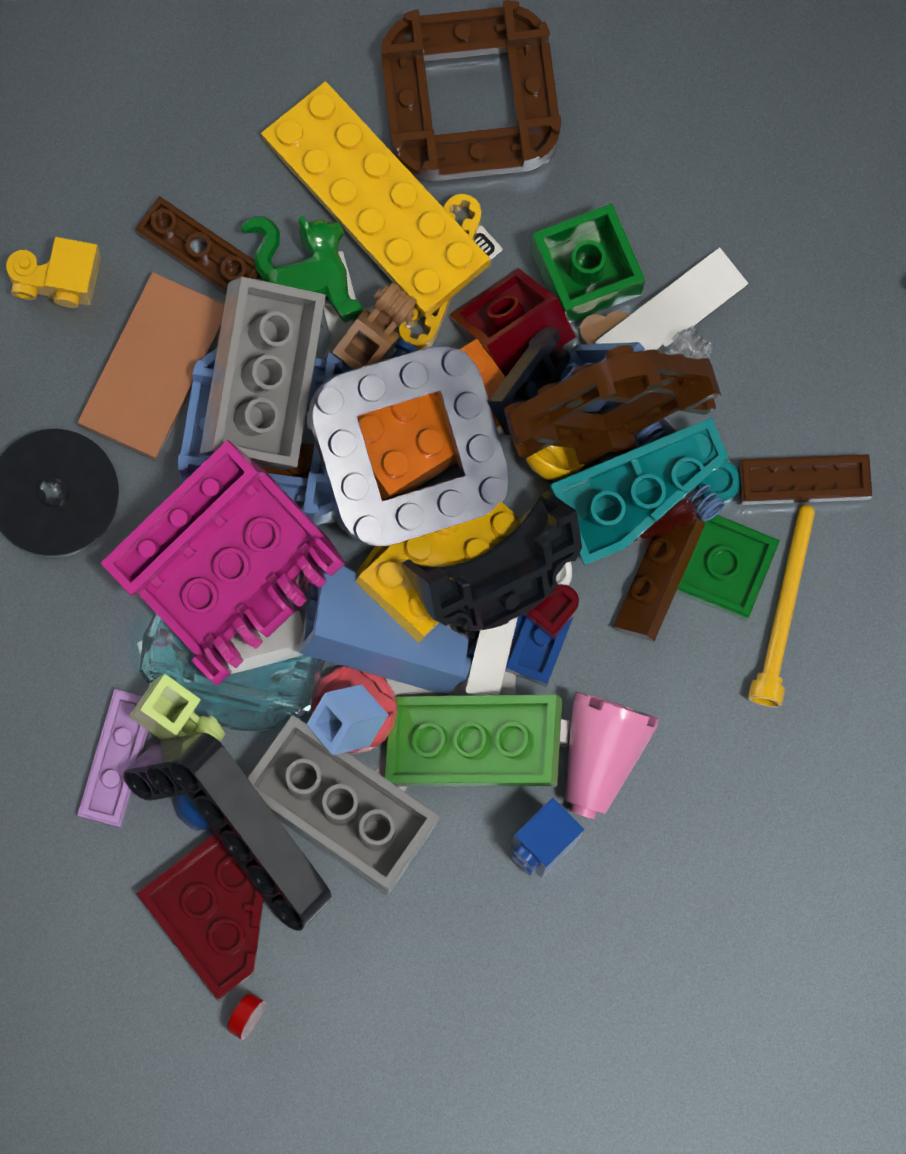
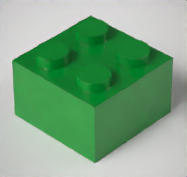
M612 203L532 233L531 253L547 290L558 298L569 323L642 295L645 278Z

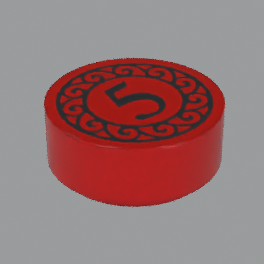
M253 993L245 995L230 1016L227 1024L228 1032L241 1040L246 1039L259 1022L266 1002Z

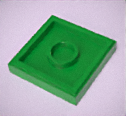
M716 515L708 521H703L705 527L676 593L747 622L780 540Z

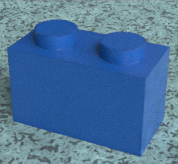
M552 798L514 835L511 844L514 854L511 857L528 875L535 871L542 878L580 841L585 829Z

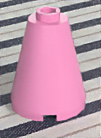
M576 691L572 707L564 800L572 803L571 812L591 819H595L597 812L607 813L657 730L659 718L646 713L642 715L636 713L632 708L592 695H584Z

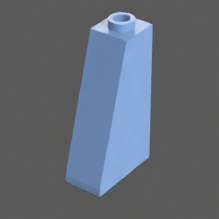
M319 566L327 582L320 588L310 583L300 654L447 696L460 682L466 681L471 668V658L467 656L468 638L439 623L418 643L355 582L359 576L357 573L342 566L333 576H330Z

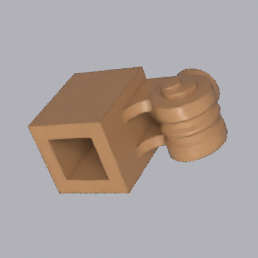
M394 282L383 290L379 289L374 296L377 301L374 304L375 309L372 313L365 309L332 351V353L353 369L380 362L399 337V334L394 331L397 325L401 326L404 321L409 323L414 317L413 312L416 309L414 305L417 300L412 296H407L406 291H401Z

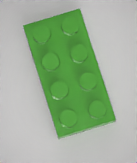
M557 694L396 697L398 711L395 726L388 735L385 779L395 786H557L562 698Z

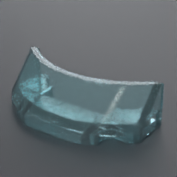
M155 613L143 634L139 672L148 683H152L160 676L166 674L200 698L201 701L193 711L199 717L205 716L208 718L210 715L216 718L221 726L231 730L261 731L275 728L277 722L290 719L292 715L300 719L311 711L325 661L302 655L230 674L217 686L191 661L196 655Z

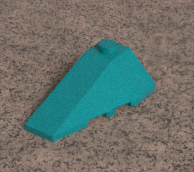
M711 417L555 482L547 490L577 511L582 549L578 556L585 566L628 547L726 461L729 456Z

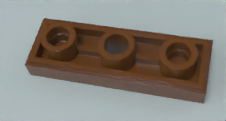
M161 196L158 197L135 228V233L225 295L229 282L239 277L256 280L260 277L256 270L254 259ZM198 244L206 246V249L200 253L192 250Z

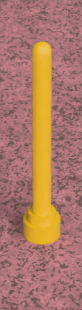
M808 504L802 505L798 509L763 671L757 674L756 680L751 681L747 699L749 701L767 707H781L785 694V687L782 686L783 679L779 675L815 516L814 508Z

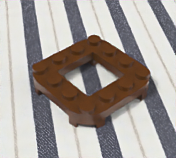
M505 0L503 1V6L498 8L421 16L419 9L404 13L403 18L389 29L382 40L381 64L393 154L415 178L426 181H443L518 173L533 170L551 160L559 140L561 116H559L549 43L550 32L546 22H542L530 10L519 6V2ZM507 53L516 126L435 135L432 126L424 61Z
M621 345L612 348L606 353V360L596 364L580 366L571 372L572 377L567 380L543 386L537 391L538 395L528 401L513 403L504 409L518 456L527 458L548 446L574 448L579 464L590 465L594 463L595 459L610 451L625 454L637 449L633 434L678 410L702 415L710 413L716 409L714 398L722 396L710 359L687 358L684 354L659 353L656 349L634 352L631 345ZM600 399L617 402L618 406L609 412L597 414L584 413L582 410Z

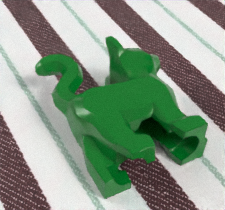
M254 216L242 224V232L244 234L260 232L263 235V241L258 246L254 255L257 272L265 282L326 294L325 299L331 303L345 324L356 320L364 311L361 304L355 299H350L348 294L347 271L338 254L339 242L344 235V230L339 222H326L322 219L308 222L304 216L299 217L301 241L311 255V258L276 267L271 261L280 245V231L274 221L265 216Z

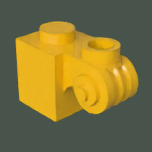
M55 237L50 261L44 265H38L35 255L28 250L13 252L6 262V270L12 283L11 294L24 300H36L37 294L46 295L48 298L53 299L55 304L67 308H78L79 304L91 306L101 261L98 244Z

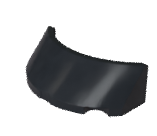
M547 491L540 495L530 513L508 537L482 555L462 563L447 566L419 565L408 559L401 563V567L428 614L437 622L445 626L448 624L462 626L468 631H480L499 627L520 615L527 614L544 601L558 587L556 576L563 566L570 561H576L582 549L577 511Z

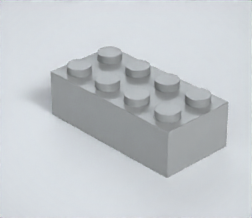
M239 277L228 283L200 454L211 456L224 442L229 440L259 466L278 470L297 467L326 294L246 277Z
M294 715L291 716L248 776L249 781L278 820L386 895H389L439 824L440 816L348 752L332 755L306 723Z

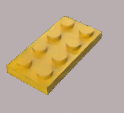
M500 502L491 512L480 518L391 545L358 576L355 582L410 636L420 643L439 622L428 614L402 569L401 563L410 559L419 565L447 566L468 561L482 555L502 542L519 526L521 519L503 502Z

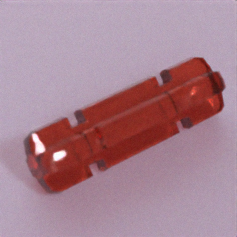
M687 498L680 500L639 537L646 539L674 530L675 525L684 527L693 524L698 517L693 501Z

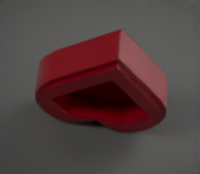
M560 584L544 601L524 616L554 640L577 612L579 606L578 594L572 587Z

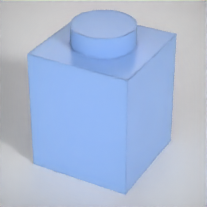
M361 684L324 693L306 725L332 755L370 747L388 714Z

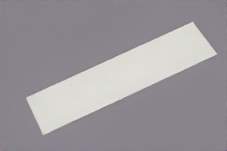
M719 247L595 341V343L639 342L645 348L644 351L656 349L660 352L749 283Z

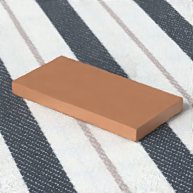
M152 272L77 422L78 426L157 461L191 392L193 383L192 373L195 364L211 352L219 336L225 304Z

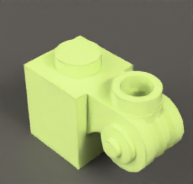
M166 674L151 683L129 715L131 719L161 740L197 733H208L221 742L225 736V732L216 718L210 715L208 718L205 716L199 717L193 712L201 699Z

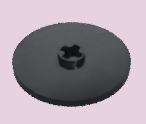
M63 429L40 430L18 439L0 456V531L8 541L19 549L41 557L56 558L73 555L93 545L111 525L119 502L117 475L106 453L89 438ZM57 483L61 484L60 489L64 497L62 499L54 498L51 503L46 502L47 496L43 489L46 486L54 488Z

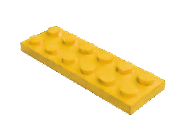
M326 81L261 132L262 140L334 219L341 224L345 231L389 279L397 284L401 291H406L407 296H412L417 300L414 306L425 318L429 317L491 266L489 256Z

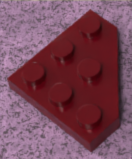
M214 833L136 894L212 994L220 1001L254 974L264 898Z

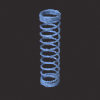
M656 422L644 428L639 433L637 441H639L641 446L661 439L666 434V430H662L663 426L661 423ZM710 484L702 486L692 497H684L685 500H690L691 507L697 508L696 514L699 515L702 521L714 518L725 505L721 498H714L716 492L708 494L698 505L692 504L695 498L701 496L710 488Z

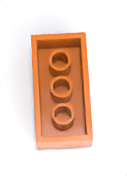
M475 339L459 350L464 351L477 366L489 400L506 377L479 340ZM437 392L357 416L382 500L413 491L457 463ZM491 408L498 435L500 436L504 431Z

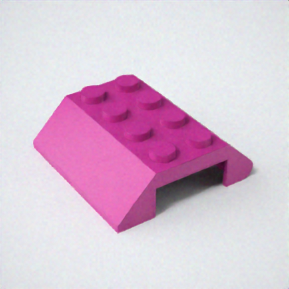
M229 440L224 442L101 562V565L130 596L136 594L141 596L196 655L191 661L217 686L232 673L226 661L234 668H237L244 661L231 641L238 633L246 644L257 649L263 643L258 631L268 638L295 612L287 597L298 607H301L307 601L304 592L295 582V579L302 572L310 583L320 588L327 582V579L318 565L328 575L333 576L345 564L344 559L327 535L263 468Z

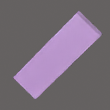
M114 689L77 815L79 818L122 829L132 791L124 781L123 772L144 752L149 735L147 729L129 717L142 696Z

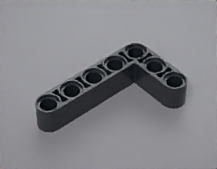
M197 733L154 742L123 772V778L128 788L141 799L151 801L186 795L276 916L289 928L296 931L303 930L331 900L332 895L327 884L226 748L214 736L208 733Z

